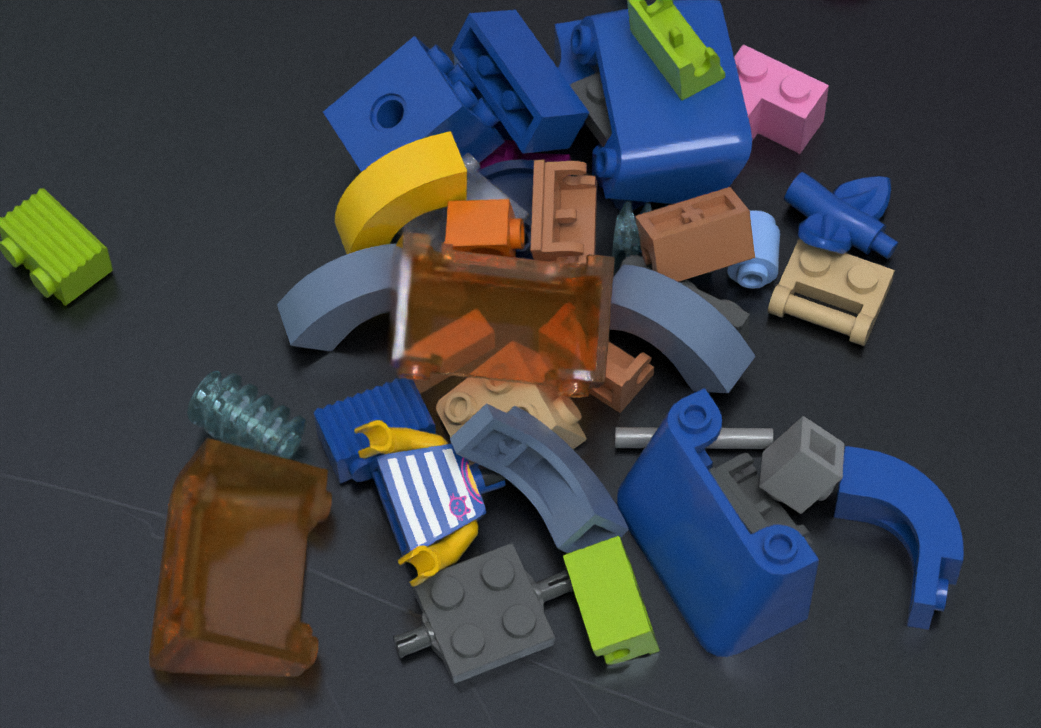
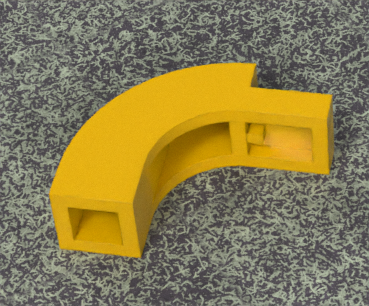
M451 131L419 139L391 151L368 166L351 182L341 196L335 212V225L346 254L365 248L390 244L394 235L416 217L447 207L448 201H464L467 199V169Z

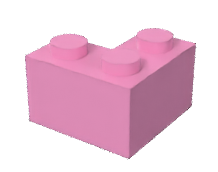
M743 44L734 56L751 127L752 141L757 134H760L801 154L824 121L829 85Z

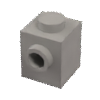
M802 416L763 451L759 487L766 491L774 500L783 502L802 514L817 500L822 501L832 493L836 484L843 478L845 443Z

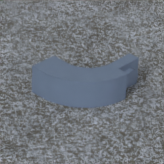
M397 243L365 248L324 264L300 280L279 301L277 307L291 346L333 351L355 327L379 314L401 309H415L457 316L467 305V301L459 283V278L448 263L430 260L427 249L423 244Z
M623 265L612 279L600 278L586 290L585 298L576 308L577 312L574 315L580 320V324L587 328L621 330L646 340L659 349L674 364L693 391L705 388L707 392L729 393L756 357L736 328L709 302L681 283L643 267Z
M486 403L450 438L457 455L502 475L531 501L542 516L559 550L571 553L616 536L621 538L629 530L611 495L584 460L554 431L519 407L514 406L506 413Z

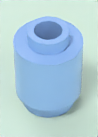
M752 210L750 211L755 258L730 265L727 272L730 278L741 286L756 289L774 281L778 276L780 230L775 225L776 222L773 216L763 211Z

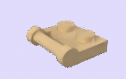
M799 238L781 280L773 291L768 306V313L781 318L785 314L848 335L850 336V342L865 346L892 284L895 270L846 253L839 254L808 245ZM796 292L801 295L822 301L824 303L848 310L850 312L858 314V316L855 317L843 313L841 311L820 305L818 303L797 297L794 295V293Z

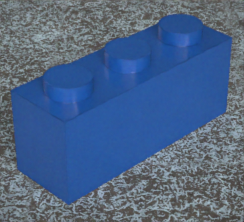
M516 10L469 13L451 51L523 154L570 148L589 115V111Z

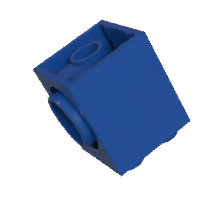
M416 36L412 37L323 111L361 172L397 148L419 139L451 131L468 173L505 142L494 126L500 120L489 104L483 98L478 100L471 91L476 85L465 69L459 63L454 66L438 45H434L430 49Z

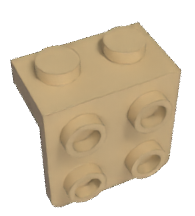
M513 343L444 395L436 406L437 413L450 437L487 403L506 413L514 406L519 407L549 427L572 449H575L587 440L578 423L582 418L579 409L567 395L561 393L555 382L559 375L554 365L543 354L539 353L536 356ZM468 460L469 465L475 463V462H473V461H471V460Z

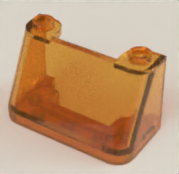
M407 232L402 234L393 249L389 365L399 369V377L410 380H430L431 373L551 386L557 387L558 395L574 398L588 397L589 389L598 388L605 383L615 257L588 254L586 256V264H567L568 258L556 257L553 262L455 251L453 250V244L442 243L439 249L434 251L433 247L430 246L431 235Z
M210 438L203 442L178 474L170 495L149 651V664L151 668L183 674L298 677L306 669H310L313 666L318 652V638L312 636L311 625L301 622L299 619L307 536L318 521L324 522L326 520L332 503V493L326 490L327 469Z

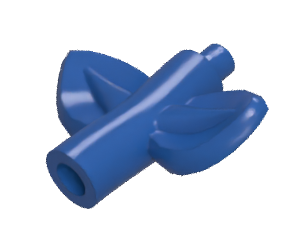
M801 172L793 180L784 196L786 203L807 217V219L799 224L798 236L808 245L839 254H845L853 246L866 255L874 250L886 259H889L899 242L884 233L886 225L878 221L886 211L890 200L891 182L888 177L877 176L848 181L838 185L831 193L815 179Z

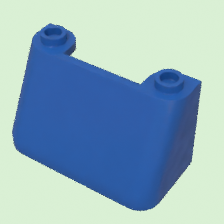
M673 0V4L707 48H713L720 58V66L725 71L724 79L683 101L631 33L628 9L585 16L580 24L574 27L571 35V50L573 54L577 55L578 61L582 65L594 66L598 63L612 131L605 146L598 150L595 159V171L602 180L605 198L676 204L728 188L745 167L752 149V132L723 8L719 0Z
M704 388L679 400L671 407L620 484L617 495V507L629 528V532L699 644L707 652L715 656L729 657L737 655L808 619L819 559L806 539L796 529L787 525H772L750 534L709 471L713 466V461L705 451V448L715 442L720 435L722 416L718 407Z

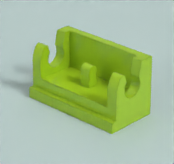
M627 0L631 33L682 101L725 78V71L720 66L719 56L713 48H707L673 4V0H656L649 6L645 0Z
M620 536L563 555L596 657L603 655L606 664L611 665L647 653L651 655L659 652L660 649L633 568Z

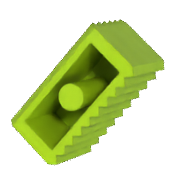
M39 189L37 194H31L29 200H23L21 206H15L13 212H7L5 217H0V235L2 238L0 250L14 267H18L23 263L25 268L31 272L29 276L33 284L47 298L54 294L57 299L61 300L63 305H68L113 271L107 247L45 189Z

